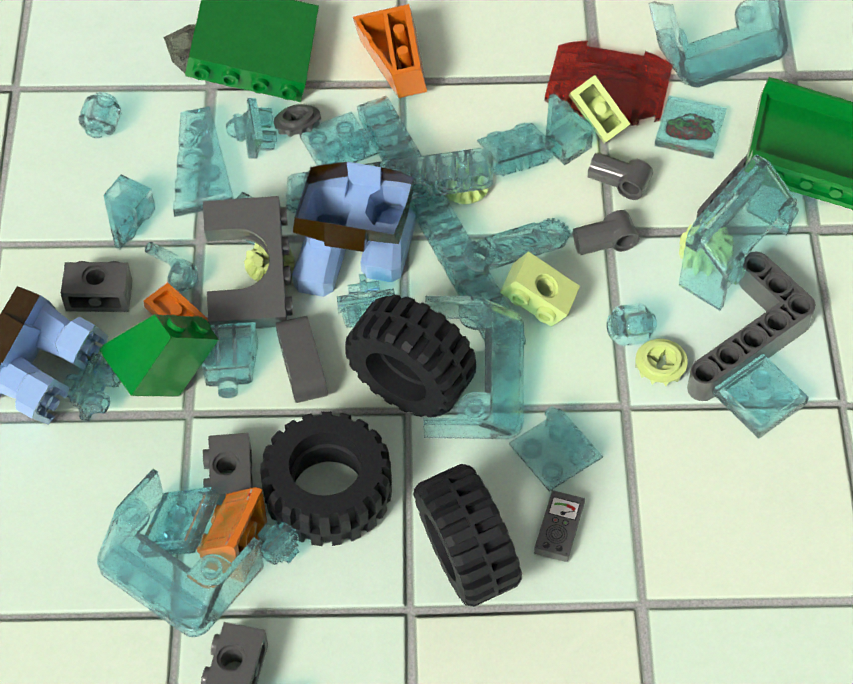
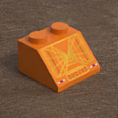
M254 487L228 493L222 505L218 504L215 507L211 518L212 525L208 534H202L197 546V552L200 554L203 568L241 580L268 523L262 489Z

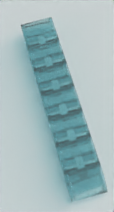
M482 148L365 164L396 170L413 177L414 189L411 199L483 190L493 185V154L491 151ZM309 172L295 173L287 178L286 207L290 212L296 213Z

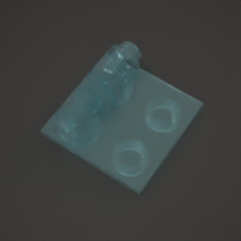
M352 111L320 123L310 133L305 132L301 136L299 135L317 166L339 162L356 163L377 155V151L371 143L373 135L370 129L364 130Z
M521 123L516 125L514 129L504 132H491L486 137L477 139L478 143L495 160L496 163L492 165L495 175L501 174L502 177L517 172L516 168L518 171H523V161L527 169L532 168V166L535 167L548 163L549 159L553 158L551 148L555 147L533 123Z
M551 406L545 411L546 420L509 442V445L549 492L603 458L601 453L561 408L556 409L555 406Z

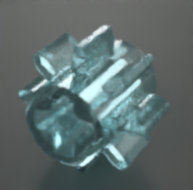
M279 522L278 525L274 523L273 526L267 523L257 534L260 538L258 541L260 545L257 547L259 554L273 565L283 561L289 564L300 552L296 548L299 545L297 543L299 540L298 534L284 522Z

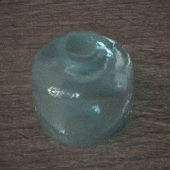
M97 92L87 96L78 117L79 124L90 137L101 138L112 135L117 128L122 113L121 107L115 97L105 92Z
M643 303L616 306L613 309L611 315L607 318L606 327L609 337L618 345H639L650 341L657 328V320L655 315Z

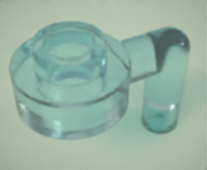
M153 242L147 243L145 253L169 264L171 267L167 282L172 287L184 293L195 286L198 280L195 264L185 259H180L177 254Z

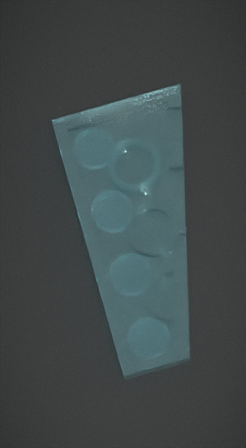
M210 106L181 112L175 201L173 202L174 217L203 211V201L234 199Z

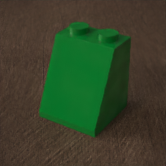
M154 314L103 344L99 351L131 396L179 397L219 339L212 331L210 323L203 317Z

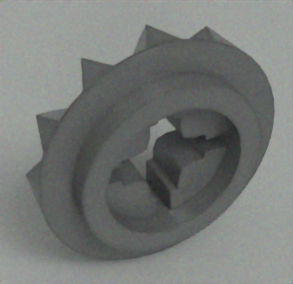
M297 104L279 112L275 116L273 123L280 135L287 134L288 137H292L295 134L301 136L302 133L312 132L313 128L320 125L322 118L318 108L306 104Z

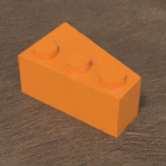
M406 4L353 16L360 41L397 97L402 98L427 92L416 27L410 5Z

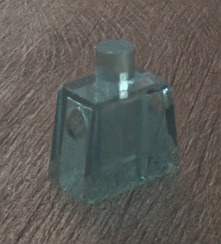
M256 322L211 325L212 331L219 340L201 366L206 386H218V395L222 398L237 396L238 385L249 384L253 380L258 350Z

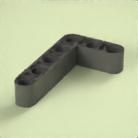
M750 252L743 257L738 283L766 312L692 364L687 390L689 395L695 400L708 401L810 328L816 306L815 300L768 256L761 252Z

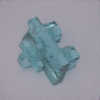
M247 98L248 110L243 115L239 113L234 114L233 118L226 124V131L230 137L236 138L238 142L245 140L248 158L257 159L260 150L275 149L277 134L275 130H262V128H271L272 108L258 107L256 98Z
M365 273L359 274L358 284L347 285L348 294L350 295L337 296L338 314L342 313L346 328L354 327L362 316V310H367L370 304L380 297L395 295L394 288L380 290L379 281L367 282Z
M92 353L85 370L80 369L78 375L69 374L64 380V384L70 387L67 398L70 400L71 405L79 410V418L90 421L93 413L106 414L110 406V397L107 392L103 391L105 387L116 388L121 383L110 365L106 364L102 355Z

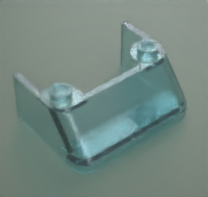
M745 0L735 10L736 28L689 44L685 32L678 26L674 5L656 1L649 3L659 48L681 81L687 86L702 87L781 59L788 50V39L779 0Z
M755 155L695 220L687 234L678 286L719 311L724 307L727 289L732 283L737 285L745 274L746 268L743 267L745 257L771 228L787 236L792 222L798 214L799 208L796 207L797 199L770 161L760 155Z
M425 296V304L431 306L430 309L435 312H441L446 316V319H460V322L468 329L485 330V392H472L464 395L458 403L457 418H423L424 438L512 439L518 436L524 425L523 318L514 310L478 296Z
M152 469L116 507L97 556V565L104 578L178 631L189 637H199L204 635L264 568L260 541L253 538L232 563L220 555L209 554L200 558L190 568L140 533L148 524L150 514L165 499L159 473Z

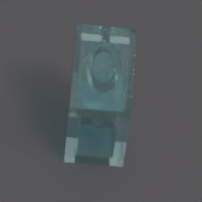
M553 93L549 96L545 148L562 164L567 165L592 148L594 128L588 120L582 119L573 111L566 101H562Z
M122 174L103 195L114 245L119 250L122 249L127 241H131L134 238L137 229L145 220L153 215L155 210L152 188Z

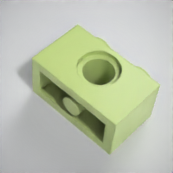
M595 75L569 94L572 101L603 143H606L630 125Z
M528 251L513 263L500 293L509 298L513 304L521 306L535 315L539 321L552 327L568 316L580 286Z

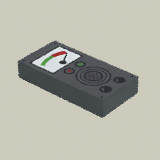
M552 490L535 544L534 554L568 562L584 508L585 498Z

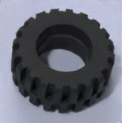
M400 295L380 297L370 304L346 337L345 354L346 358L349 359L351 369L357 372V377L362 383H366L370 387L369 390L375 395H380L388 404L396 405L401 411L406 413L412 412L415 416L419 417L426 415L428 418L448 413L476 373V355L474 349L470 348L469 340L466 336L461 335L460 329L454 323L451 324L446 320L445 315L441 312H435L430 309L431 306L423 302H415V299L410 297L401 298Z
M324 411L320 416H313L310 413L303 415L302 420L296 422L294 419L285 424V431H277L271 438L272 445L269 444L265 447L263 462L260 464L264 501L267 504V510L271 519L277 521L278 527L284 533L292 531L293 539L300 542L310 539L311 544L315 546H323V542H332V546L342 545L343 539L349 538L350 541L361 538V531L370 532L377 526L376 518L381 519L384 517L387 511V503L391 501L392 496L391 461L386 444L382 443V437L374 429L369 431V425L365 421L357 419L355 422L352 420L351 415L345 413L335 416L332 415V411ZM322 462L341 463L350 467L358 474L357 479L350 487L332 495L312 494L303 490L295 483L303 471Z
M459 464L419 482L413 490L419 516L433 546V550L440 561V565L446 573L451 586L455 589L457 596L461 598L462 603L466 606L475 607L516 588L522 580V570L519 566L520 562L516 555L514 544L510 539L508 529L500 516V512L491 498L490 492L483 484L481 477L477 475L476 470L470 465Z

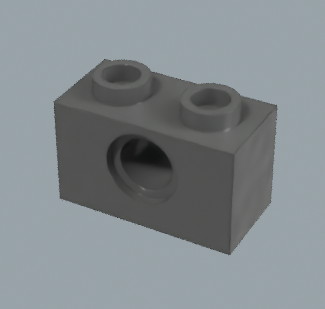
M118 261L65 262L60 294L66 312H129L132 277L128 263Z
M249 433L208 436L209 449H203L204 469H209V478L203 479L205 499L211 498L213 511L218 504L222 505L228 493L253 488L252 449ZM226 470H233L230 474H222Z
M224 622L221 633L215 634L211 645V655H214L210 667L206 666L204 668L201 684H257L268 648L266 631ZM233 661L241 663L235 669L225 668L228 663Z

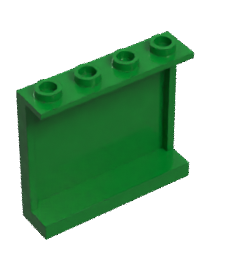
M201 0L185 76L253 91L258 94L301 102L307 80L319 6L297 0Z
M768 77L760 94L742 177L853 210V102Z

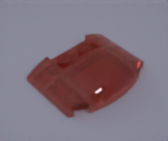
M576 41L558 45L544 98L547 103L550 104L552 98L559 105L563 106L562 112L587 121L569 94L595 75L629 121V126L639 125V120L653 116L655 118L654 122L661 121L673 67L671 63L648 51H645L643 56L587 46L588 41Z

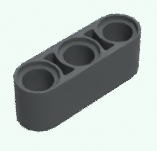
M303 316L276 322L277 336L295 403L328 396L323 369L308 317Z

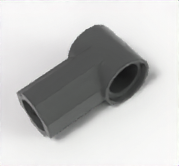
M595 153L591 160L587 177L617 187L618 192L627 199L638 200L641 198L653 175V169L643 160L632 159L627 163L601 153Z
M625 210L611 212L601 222L573 228L572 233L574 246L580 255L612 247L616 251L623 252L635 247L640 240L631 217Z

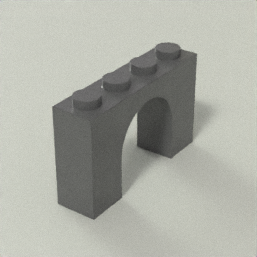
M279 196L203 201L204 233L207 242L248 240L261 246L269 256V266L265 275L254 285L243 289L207 291L208 322L211 325L212 331L276 327V322L287 320V316L293 315L292 296L286 297L285 289L286 285H291L290 266H284V256L289 255L288 236L282 237V226H288L287 207H281Z

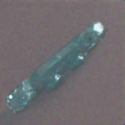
M547 218V220L537 224L533 222L486 236L483 240L469 242L463 253V262L474 271H489L514 263L528 251L537 256L563 248L569 239L570 230H568V225L565 226L566 223H560L561 220L559 219L555 221V218H552V220ZM548 231H553L559 235V238L557 235L556 237H554L553 234L552 236H550L551 233H548ZM473 253L481 254L485 257V259L483 260V258H481V260H479V257H477L476 259V256H473Z

